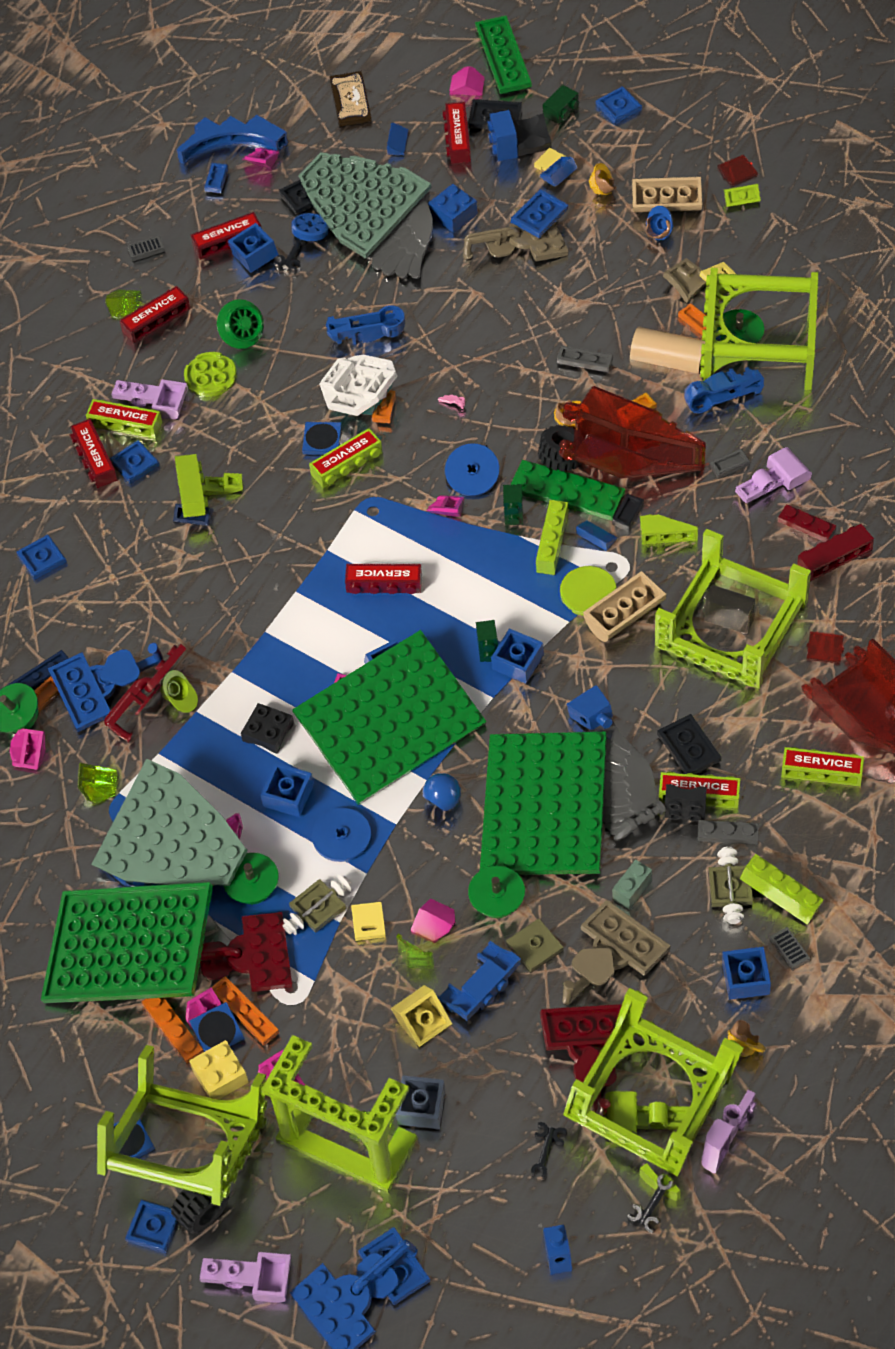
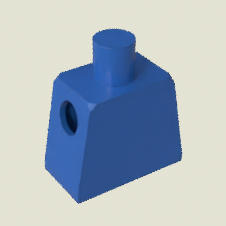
M597 685L567 703L569 717L589 730H594L600 725L607 729L612 725L611 718L613 714L611 705Z
M565 1225L544 1228L543 1238L550 1274L572 1271L571 1254ZM560 1257L565 1258L563 1261H555Z

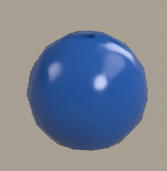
M437 773L425 782L423 797L446 812L458 804L461 797V787L453 776L446 773Z

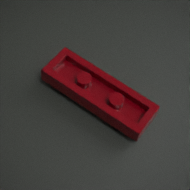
M787 504L778 516V522L824 542L831 539L837 527L832 523Z

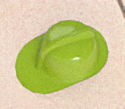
M178 670L167 672L163 680H161V695L165 700L170 701L178 711L183 713L193 711L198 703L196 691L182 672Z

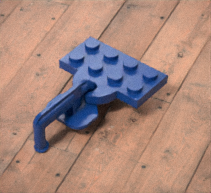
M151 643L148 646V652L153 655L137 663L130 651L122 649L109 655L105 665L89 667L83 652L48 668L78 732L105 719L110 712L106 700L113 695L117 685L127 686L138 680L141 672L159 664L163 659V655L156 643Z
M404 1239L384 1257L378 1253L368 1255L358 1264L356 1275H343L337 1279L326 1265L322 1263L289 1293L332 1349H358L377 1332L364 1316L370 1307L372 1298H386L399 1284L398 1275L391 1265L404 1253L410 1258L415 1257L418 1249L410 1241Z

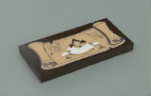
M362 71L330 76L339 127L372 122Z

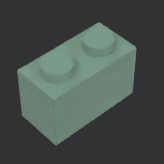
M635 859L613 887V901L630 910L652 882V869Z

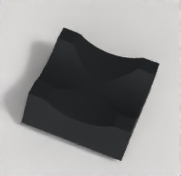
M544 114L528 119L512 120L517 134V152L519 156L551 148L552 142L547 130Z
M257 703L241 731L242 741L262 746L277 754L284 737L294 724L293 716Z
M666 784L665 818L672 820L689 819L691 821L705 820L707 787L699 786L694 789H683L673 784Z

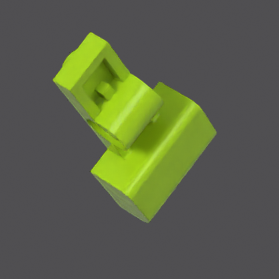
M612 1091L605 1094V1099H608L611 1104L605 1114V1118L636 1135L637 1129L678 1130L690 1108L689 1106H668L664 1102H652L649 1106H637V1092Z

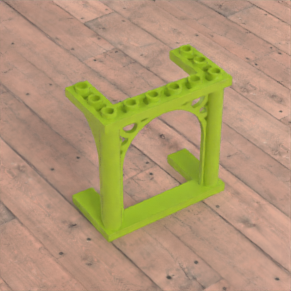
M711 268L710 275H707L706 286L709 287H706L704 313H707V316H704L703 327H706V330L702 332V341H705V344L701 346V366L704 367H701L700 378H704L705 381L719 368L735 361L754 360L806 363L804 390H812L818 272H811V277L719 274L718 268ZM749 291L809 293L807 346L757 344L743 341L735 337L726 328L723 320L724 309L733 298ZM726 292L730 293L729 296H723ZM719 335L727 336L723 341L716 340V337Z
M706 529L703 533L702 565L679 604L672 613L658 608L655 613V646H658L661 650L670 651L678 657L689 659L697 665L706 666L714 672L725 674L731 679L744 682L750 687L759 689L762 685L763 673L800 608L805 609L808 603L811 570L793 563L790 568L789 584L723 558L724 535ZM717 573L785 600L761 641L754 646L747 644L742 651L726 652L714 649L698 637L693 627L694 611ZM684 625H687L689 629H684ZM689 634L692 636V639L686 641L680 637ZM738 657H743V664L737 662Z
M629 988L625 994L616 1026L584 1082L576 1079L573 1083L563 1116L678 1177L691 1145L724 1084L729 1083L744 1047L734 1040L724 1038L716 1057L713 1056L709 1051L702 1050L694 1046L690 1041L675 1036L671 1031L656 1026L652 1021L641 1018L648 997L638 990ZM637 1035L644 1039V1045H637L633 1040V1036ZM629 1044L631 1049H627L624 1047ZM637 1052H656L668 1056L685 1070L691 1081L693 1090L691 1106L677 1132L673 1131L665 1150L590 1110L614 1067L628 1055ZM699 1068L707 1072V1074L698 1077L693 1074V1071ZM697 1082L702 1083V1088L697 1085Z
M292 1035L261 1089L263 1094L270 1096L278 1122L279 1132L275 1137L276 1142L389 1193L417 1140L416 1134L398 1127L390 1143H387L390 1124L409 1091V1086L389 1078L368 1115L324 1095L323 1092L294 1081L312 1049V1043ZM313 1116L359 1137L367 1147L369 1158L306 1130Z
M146 1045L138 1057V1091L114 1129V1113L105 1111L97 1124V1174L106 1176L107 1172L112 1170L211 1196L212 1204L220 1206L223 1199L228 1197L231 1184H235L239 1169H243L245 1157L251 1154L252 1144L257 1142L260 1129H264L267 1117L264 1116V1112L267 1108V1100H265L266 1095L261 1091L266 1082V1074L257 1073L251 1084V1090L243 1097L234 1100L212 1099L153 1084L154 1046ZM148 1103L211 1119L224 1130L228 1142L220 1141L213 1154V1161L211 1163L196 1168H173L119 1154ZM238 1126L244 1128L237 1132L231 1131L232 1128Z

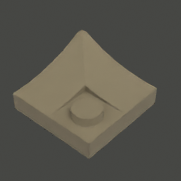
M687 258L665 271L663 276L675 287L686 303L706 286V281L700 277V273L703 270Z

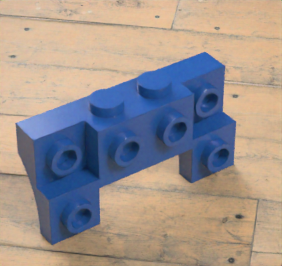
M489 941L488 946L481 953L477 954V958L484 964L462 986V991L449 983L448 988L440 996H437L442 1006L451 1013L453 1011L466 1021L478 1009L482 1010L485 1006H489L499 991L505 990L508 985L509 976L521 965L520 957L512 951L497 946L492 941Z

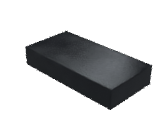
M627 494L612 519V525L629 531L644 504V499Z

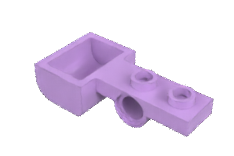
M162 379L159 386L117 380L112 391V397L114 399L131 401L134 406L140 408L145 407L147 403L152 404V409L160 411L161 418L174 420L179 416L188 386L187 383Z
M786 447L768 457V471L759 469L750 480L737 486L735 492L747 504L781 485H784L789 491L810 480L812 473Z
M747 1090L739 1106L735 1104L727 1105L724 1108L722 1120L716 1119L706 1135L701 1159L705 1169L716 1173L728 1153L739 1129L743 1130L747 1122L746 1116L748 1113H753L757 1104L754 1102L756 1093Z
M258 1252L257 1262L203 1258L200 1281L224 1284L226 1287L235 1289L242 1288L243 1286H253L252 1295L254 1300L282 1303L286 1301L292 1257L289 1254Z

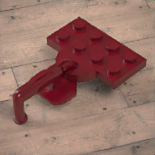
M182 644L178 646L173 645L167 653L169 655L166 661L162 659L155 667L157 672L152 678L144 677L131 685L105 717V725L129 743L133 732H127L116 721L133 701L140 705L135 714L138 715L162 686L159 683L187 648ZM145 689L148 693H150L153 690V692L148 697L141 691Z
M282 912L242 916L244 934L236 936L230 941L228 946L221 941L204 943L200 959L202 975L206 979L216 980L227 977L233 970L249 974L251 992L292 988Z
M622 1004L541 1009L540 1018L546 1051L567 1049L569 1056L575 1062L573 1066L575 1080L584 1082L616 1026ZM615 1067L603 1087L612 1086L617 1079ZM599 1093L592 1105L593 1112L604 1117L611 1105L610 1101L605 1098L601 1099V1094Z

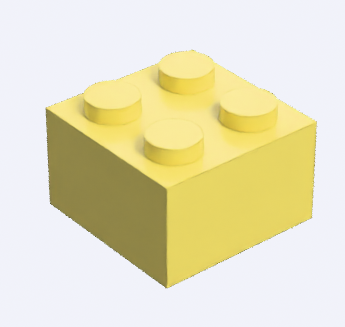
M226 1040L189 1060L192 1071L208 1098L219 1100L249 1083L246 1072Z

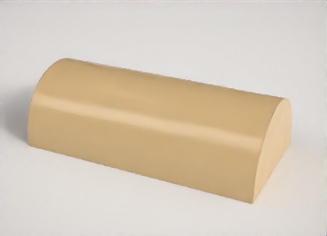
M701 177L632 179L633 213L650 212L652 208L659 205L665 206L669 211H702Z
M638 326L631 344L630 360L699 374L701 369V346L705 344V341Z
M641 571L583 612L584 618L593 634L601 641L607 642L666 600V593Z

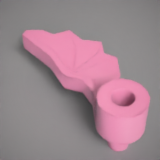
M452 394L438 398L439 402L455 403L461 409H464L466 404L464 397L458 398Z

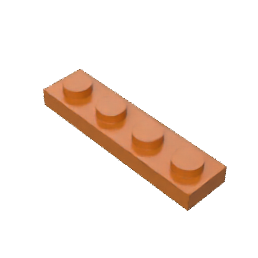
M226 976L212 987L219 1001L222 1004L227 1002L235 1018L263 1046L279 1034V1029Z
M147 998L141 1001L144 1008L186 1064L190 1063L189 1060L204 1053L202 1047L165 998Z

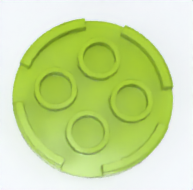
M220 352L201 353L186 365L184 369V380L187 383L188 389L194 394L203 397L218 396L227 392L237 379L234 361Z
M583 566L570 571L563 578L560 585V597L562 603L572 610L573 613L584 616L583 612L617 589L616 583L607 571L595 566Z

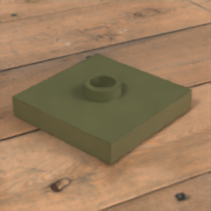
M539 918L506 940V944L521 958V962L530 972H533L564 950L563 946Z

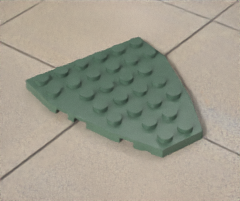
M322 152L299 174V179L313 207L327 223L340 243L365 259L432 188L431 183L404 167L398 169L391 167V164L385 163V165L377 164L374 160L358 156L345 158L341 157L340 154L330 155Z
M146 758L91 865L132 883L172 885L210 882L212 886H230L248 849L231 829L225 818L181 774Z

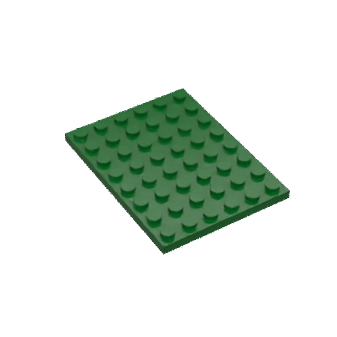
M421 630L298 705L292 711L358 805L476 731L487 722Z
M606 732L490 734L480 871L491 866H504L514 870L518 875L600 874Z
M205 882L63 891L41 1001L43 1003L194 996L213 888L212 884Z

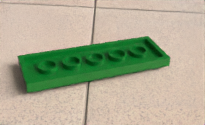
M507 16L475 22L478 36L499 93L503 94L532 87V82Z
M526 460L521 461L510 484H522L523 496L548 503L550 500L568 502L569 509L610 521L614 518L625 495V488L565 471L553 470V468Z

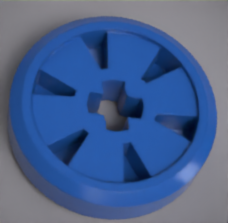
M305 213L296 216L292 220L291 231L295 237L301 240L318 241L328 235L329 226L320 215Z

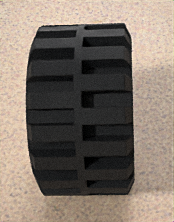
M567 425L550 426L549 429L546 428L541 434L538 458L542 464H546V467L553 468V470L571 471L582 464V461L575 459V452L584 455L586 445L584 435L580 434L579 430L567 427Z
M183 1189L173 1203L171 1214L189 1233H198L210 1226L222 1214L228 1203L229 1196L224 1198L219 1206L212 1204L211 1196Z

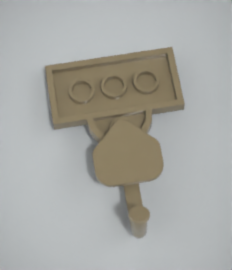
M522 207L514 208V214ZM556 222L540 238L513 223L506 228L468 234L465 237L463 257L465 259L473 257V252L471 251L472 244L483 242L486 243L490 254L494 257L509 256L515 248L530 249L535 261L568 256V249Z
M606 900L581 924V930L594 939L593 948L582 949L572 959V968L582 977L576 983L570 980H566L563 983L562 1002L566 1006L569 1005L590 983L603 985L613 976L614 970L622 969L628 964L645 976L669 952L670 945Z

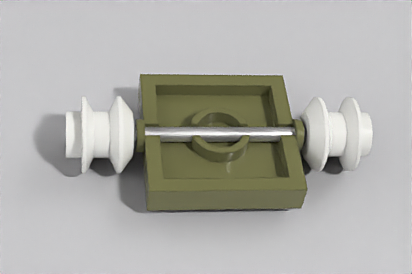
M723 847L717 853L718 857H720L718 864L723 867H709L708 870L712 907L724 906L723 912L726 913L724 920L730 924H737L744 918V915L740 913L743 911L742 905H753L752 888L740 880L746 865L734 866L738 863V859L735 857L738 854L737 850L732 847Z
M338 875V881L331 880V889H329L318 879L289 903L290 908L296 914L291 913L290 920L283 919V928L288 934L293 933L297 935L296 930L298 928L303 930V922H305L315 933L346 909V904L337 895L344 897L345 890L351 891V881L345 875L343 877Z

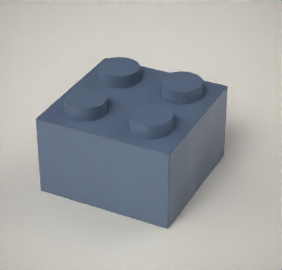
M402 1075L401 1083L409 1086V1091L396 1113L397 1124L440 1129L445 1097L444 1080Z

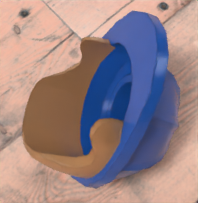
M659 205L651 209L646 223V233L648 236L656 240H663L671 235L674 227L670 211L665 206Z

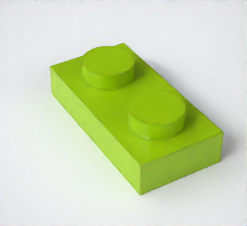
M758 184L724 189L726 207L761 201Z

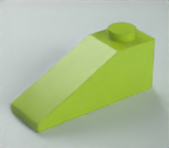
M648 514L640 516L642 545L698 541V527L662 515Z

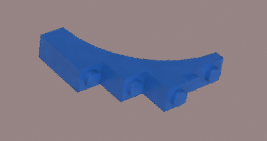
M257 114L246 124L232 116L223 121L221 125L204 117L194 126L195 134L191 135L186 142L179 146L177 154L179 161L185 164L191 158L206 150L230 144L256 145L280 151L288 144L287 132Z

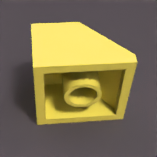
M425 985L391 1008L401 1027L418 1047L452 1024L434 990Z

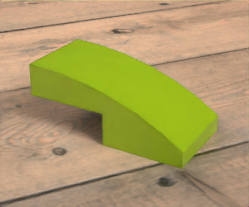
M224 473L223 477L205 476L204 479L206 495H224L239 492L243 489L242 474Z
M646 1163L640 1167V1177L656 1191L658 1176ZM668 1175L663 1179L665 1185H668L671 1181ZM675 1184L673 1188L666 1190L663 1196L678 1201L681 1190Z

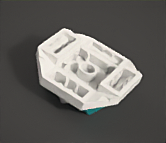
M358 355L348 359H337L319 384L328 409L355 416L359 414L372 415L392 388L393 382L397 378V373L391 360Z

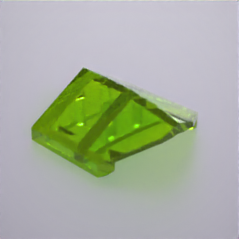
M118 289L108 294L105 304L111 317L122 319L124 316L137 310L141 291Z
M79 763L77 788L87 801L100 803L116 794L117 770Z
M400 934L396 936L398 950L408 968H433L432 952L428 951L426 953L402 939Z

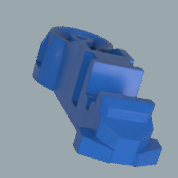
M390 305L373 313L334 319V316L328 317L326 322L327 334L338 344H341L345 337H348V339L352 338L353 345L360 341H363V343L372 342L384 336L396 337L404 330L405 314L401 308ZM353 321H359V324H353Z
M746 367L745 372H743L744 375L736 374L731 368L728 372L723 373L722 371L713 374L705 381H695L689 384L684 391L685 402L693 413H704L711 409L713 405L752 392L755 394L761 393L764 387V377L758 369L752 370ZM702 404H703V406H704V407H702V408H697V407H696V406H700V405H702Z

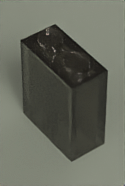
M712 585L703 597V602H705L702 611L705 613L704 621L748 634L754 621L755 598Z

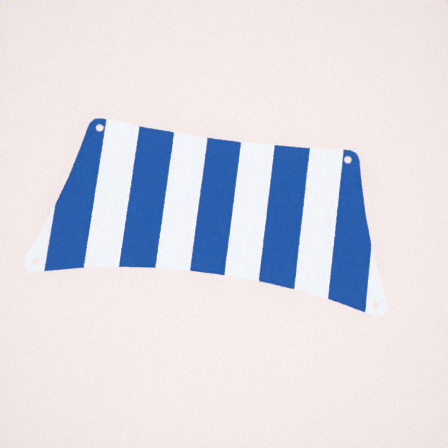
M369 497L355 508L328 550L240 663L158 755L151 760L181 774L225 820L235 813H239L243 824L240 841L248 849L247 853H260L269 857L278 869L279 880L275 890L266 900L258 904L250 905L236 901L226 893L224 886H213L208 915L230 940L244 934L242 916L282 912L283 919L290 920V914L296 913L290 908L289 903L318 879L329 889H331V880L338 881V875L342 877L345 875L351 881V891L345 890L344 897L337 895L346 904V909L315 933L305 922H303V930L300 928L296 930L297 935L293 933L288 934L285 930L291 978L293 982L298 984V989L295 993L291 994L287 993L285 988L270 990L277 1000L286 1005H296L303 1002L309 995L338 926L366 874L398 821L420 792L425 782L454 746L452 745L358 805L292 712L293 709L334 684L338 673L348 675L365 664V654L397 638L403 641L421 630L481 713L512 678L492 670V662H480L475 622L495 620L498 645L510 628L543 642L544 647L571 620L578 616L562 603L560 585L563 578L570 571L583 566H595L607 571L606 564L614 562L618 565V569L615 572H607L617 584L630 571V564L625 557L614 552L562 544L555 575L536 573V557L540 544L538 539L467 524L382 497ZM377 507L379 512L376 516H369L367 514L368 508ZM346 564H421V593H347L345 586ZM257 703L293 716L294 724L284 737L277 754L262 746L242 741L241 731ZM275 763L312 773L314 786L300 817L263 807L261 793ZM138 774L111 802L109 815L113 822ZM337 808H349L358 811L367 819L371 828V840L367 849L357 858L345 862H335L322 857L316 851L312 842V829L315 822L324 813ZM343 832L342 834L338 833V837H340L341 835L345 836V832Z

